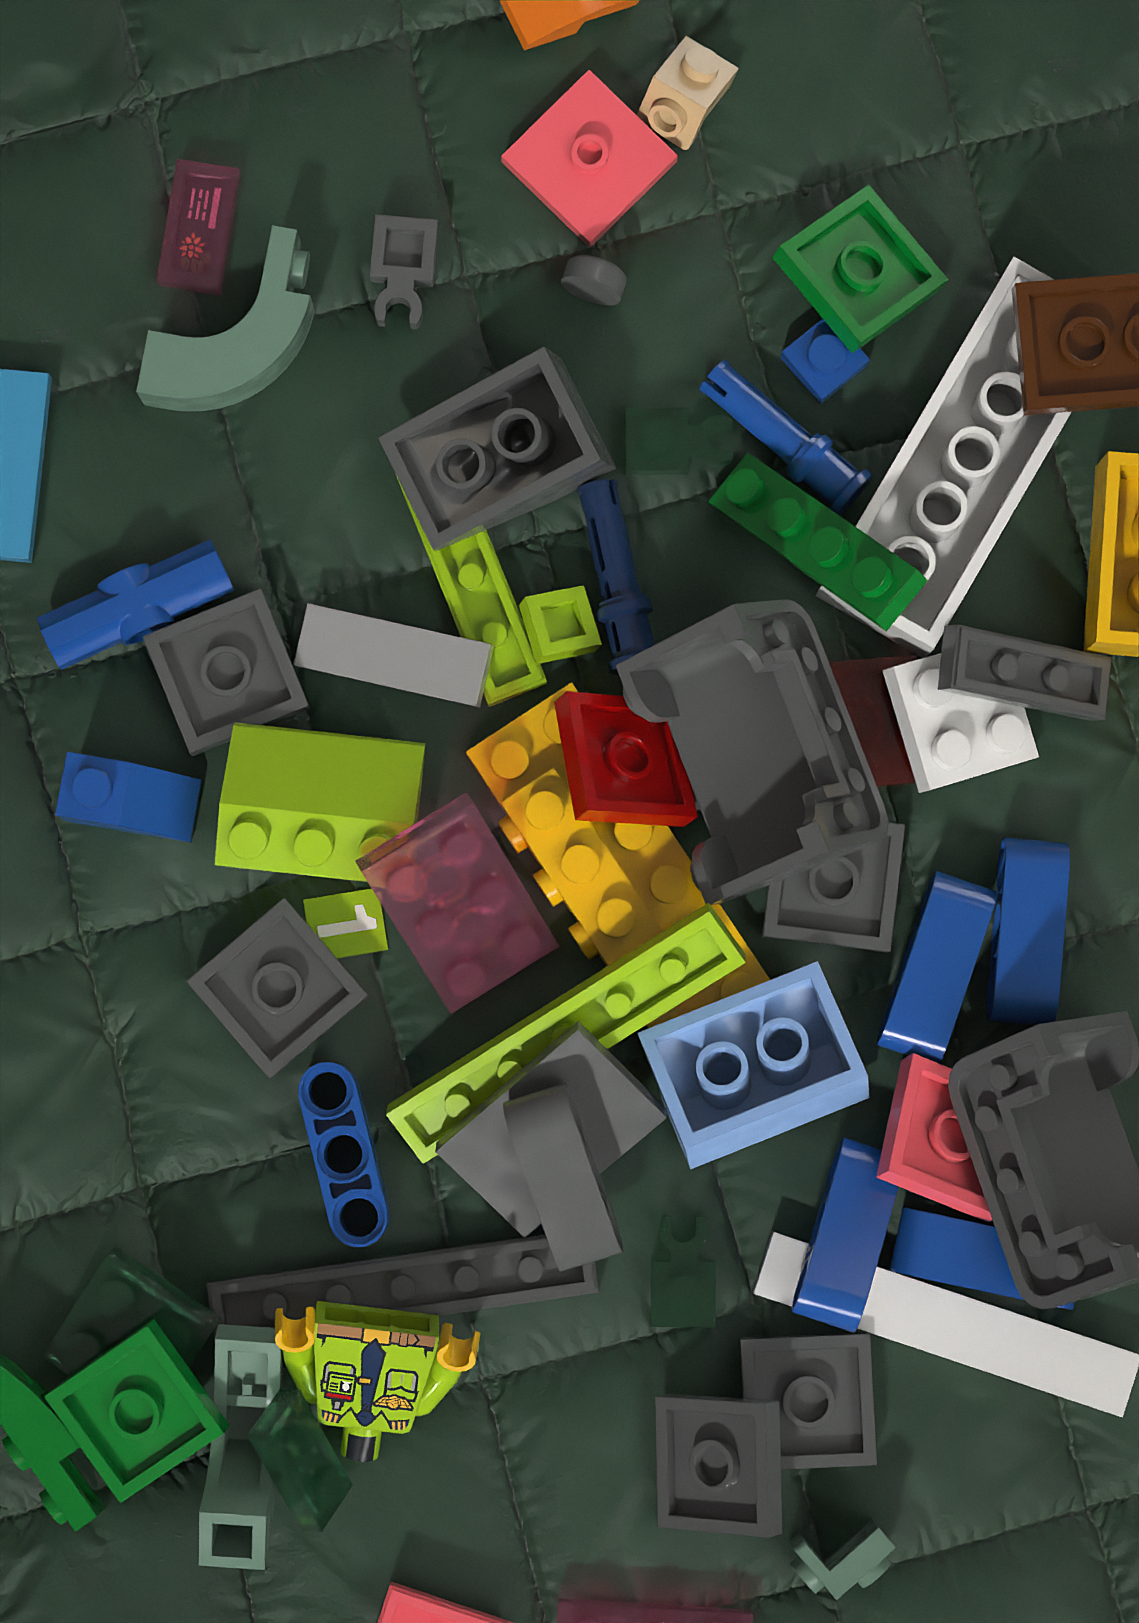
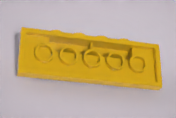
M571 682L466 751V755L505 812L506 816L497 821L513 848L517 853H520L528 847L542 869L532 876L553 907L564 901L577 922L570 926L568 930L586 958L590 960L599 954L606 966H609L706 904L701 891L696 887L691 877L690 867L692 862L668 826L575 820L554 702L566 691L578 692ZM720 904L711 906L744 951L746 963L646 1025L647 1028L770 980Z

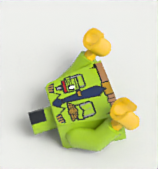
M317 1301L316 1312L314 1307H306V1317L298 1320L286 1318L283 1315V1308H277L275 1311V1343L282 1349L284 1363L302 1399L310 1404L317 1405L318 1422L324 1425L343 1427L340 1453L350 1460L361 1462L376 1460L379 1457L382 1432L399 1434L410 1432L415 1416L430 1414L457 1383L462 1372L471 1369L476 1362L481 1333L474 1331L473 1336L469 1339H457L451 1335L453 1324L444 1323L439 1340V1315Z

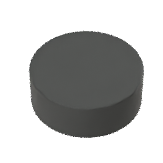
M577 255L567 261L561 279L562 287L570 294L584 301L605 306L620 303L627 283L626 275L618 266L607 260L589 255Z

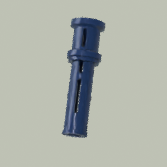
M602 479L581 485L577 488V492L585 516L587 534L602 597V602L598 604V610L596 611L597 620L599 623L605 624L613 658L607 664L608 670L611 675H619L616 668L617 664L655 645L648 616L654 609L652 600L647 597L646 593H641L639 582L637 581L627 527L620 504L617 480Z

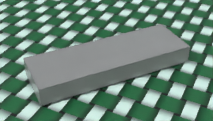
M307 603L293 665L480 708L494 645Z

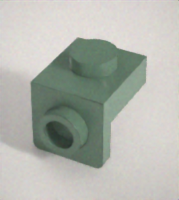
M872 1519L825 1561L819 1557L802 1535L798 1533L789 1541L794 1551L799 1555L790 1565L815 1594L825 1586L834 1598L838 1600L856 1583L865 1588L876 1581L890 1567L892 1562L887 1556L896 1547Z

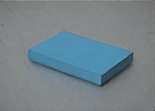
M0 369V560L32 563L52 384V377L49 373Z

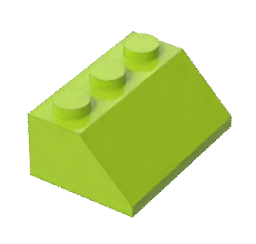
M235 722L232 729L219 803L215 865L408 886L414 867L426 743Z

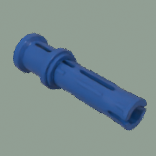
M726 359L721 361L709 373L707 377L711 380H705L699 388L701 393L709 396L788 464L786 472L789 474V479L795 484L803 481L831 505L830 510L839 516L850 508L871 482L873 474L867 469L858 471L832 448L833 440L826 434L822 436L820 433H816L814 436L811 435L735 370Z

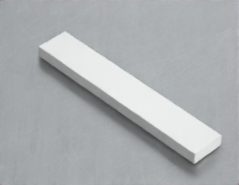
M772 1231L752 1293L792 1306L809 1243ZM878 1266L876 1267L862 1318L857 1329L1122 1418L1139 1367V1354Z

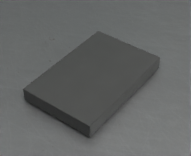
M579 1021L436 1142L435 1152L524 1238L537 1228L541 1221L509 1135L503 1112V1102L567 1083L600 1174L667 1118V1108Z

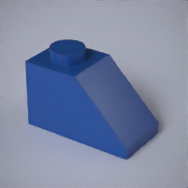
M67 752L55 815L67 822L192 843L203 781L131 762Z

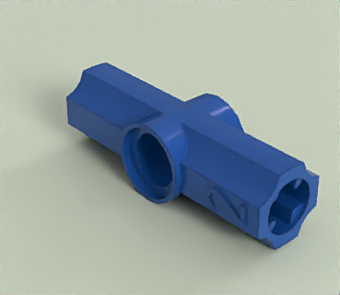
M209 539L152 566L143 563L123 569L101 581L97 585V591L70 601L51 612H46V614L36 619L58 667L62 670L119 643L132 645L144 641L143 636L174 624V618L201 608L203 605L216 599L223 598L235 590L213 542Z

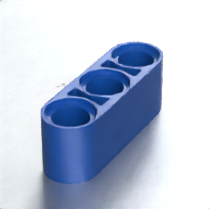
M1003 837L997 866L995 890L997 891V898L993 914L986 1002L987 1020L990 1022L1035 1026L1056 1021L1060 995L1070 870V848L1068 843Z
M935 870L923 898L878 1032L876 1045L906 1056L915 1053L940 1064L949 1043L992 916L997 891Z
M322 1062L310 1067L302 1075L298 1086L299 1102L330 1227L334 1235L342 1243L352 1247H366L380 1239L388 1229L391 1220L388 1197L359 1082L355 1074L348 1067L335 1062ZM326 1072L338 1074L344 1080L347 1089L344 1102L333 1110L321 1108L312 1096L314 1081ZM340 1135L353 1137L362 1148V1160L354 1171H338L328 1160L327 1150L334 1138ZM362 1198L370 1201L375 1206L378 1212V1222L376 1228L371 1233L358 1235L352 1233L346 1227L343 1221V1211L347 1203L352 1199Z
M846 1137L841 1139L830 1168L792 1301L791 1312L853 1333L856 1331L867 1303L899 1186L876 1178L882 1149Z
M902 1207L890 1271L1024 1300L1015 1286L995 1226ZM1075 1302L1058 1307L1073 1310Z

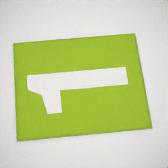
M378 887L303 900L307 924L336 958L388 950Z

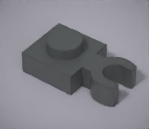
M375 214L370 280L375 283L387 284V288L378 295L374 305L378 326L386 327L388 309L394 304L402 303L411 310L409 315L410 328L419 329L423 320V309L421 300L415 292V286L433 288L439 231L438 220Z

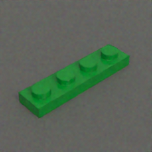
M748 452L708 501L723 516L886 632L928 581L915 567Z

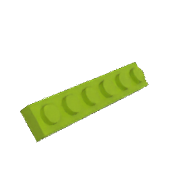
M707 903L392 1101L387 1106L386 1116L424 1164L438 1155L435 1150L436 1142L577 1021L608 1049L745 964V953L710 903Z

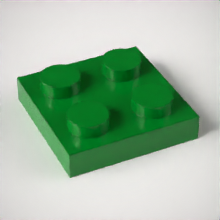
M869 184L780 245L772 257L852 354L939 292L949 280Z
M155 1319L56 1385L44 1396L120 1503L224 1434L230 1426Z

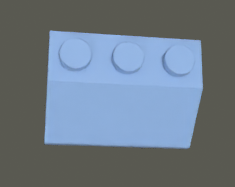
M818 961L638 1032V1037L662 1101L667 1108V1114L690 1169L869 1098L867 1072Z

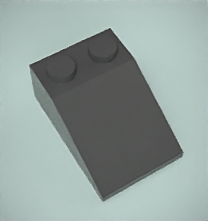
M546 347L536 350L378 437L434 551L443 549L558 500L577 490L581 485L592 482L616 469L561 357Z

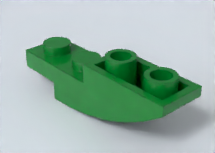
M0 1353V1425L7 1433V1436L2 1439L3 1446L13 1462L22 1471L31 1468L45 1489L39 1493V1496L53 1519L60 1525L68 1521L76 1532L96 1518L106 1507L69 1456L80 1446L44 1396L49 1391L18 1364Z

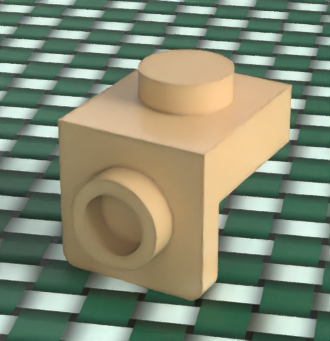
M685 36L653 76L637 116L652 131L681 149L688 150L695 141L704 119L729 89L739 68L721 58L712 50Z

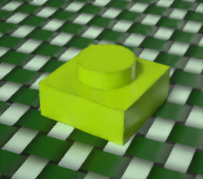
M584 585L527 596L519 604L536 664L594 653L602 644Z

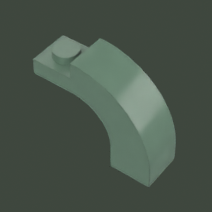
M272 225L258 296L248 314L234 327L220 334L203 338L185 337L148 330L136 390L145 406L184 412L220 409L234 405L262 391L288 368L306 340L315 313L310 295L293 292L294 288L304 289L310 262V252L301 250L302 245L297 229Z
M218 1324L215 1337L214 1403L230 1426L224 1434L211 1442L206 1483L199 1511L198 1566L265 1570L277 1489L285 1385L283 1352L275 1343V1328Z

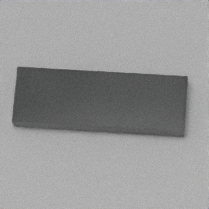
M958 624L944 626L937 690L1089 721L1105 720L1111 657Z

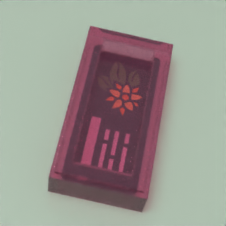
M177 159L157 274L159 286L221 295L241 177L239 168Z

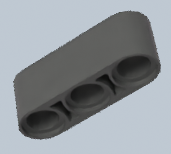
M564 1083L503 1102V1112L509 1135L559 1270L562 1272L623 1253L624 1249L618 1224L568 1084Z

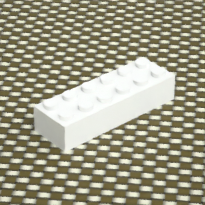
M1013 257L856 525L859 530L915 567L928 581L887 632L823 586L820 587L816 594V597L922 658H926L935 648L944 632V626H948L1071 412L1023 416L1011 289L1015 283L1054 279L1016 257Z

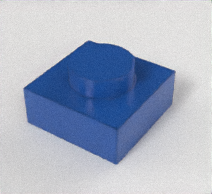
M823 318L784 349L780 356L820 405L865 369L870 362V359L861 348L852 354Z

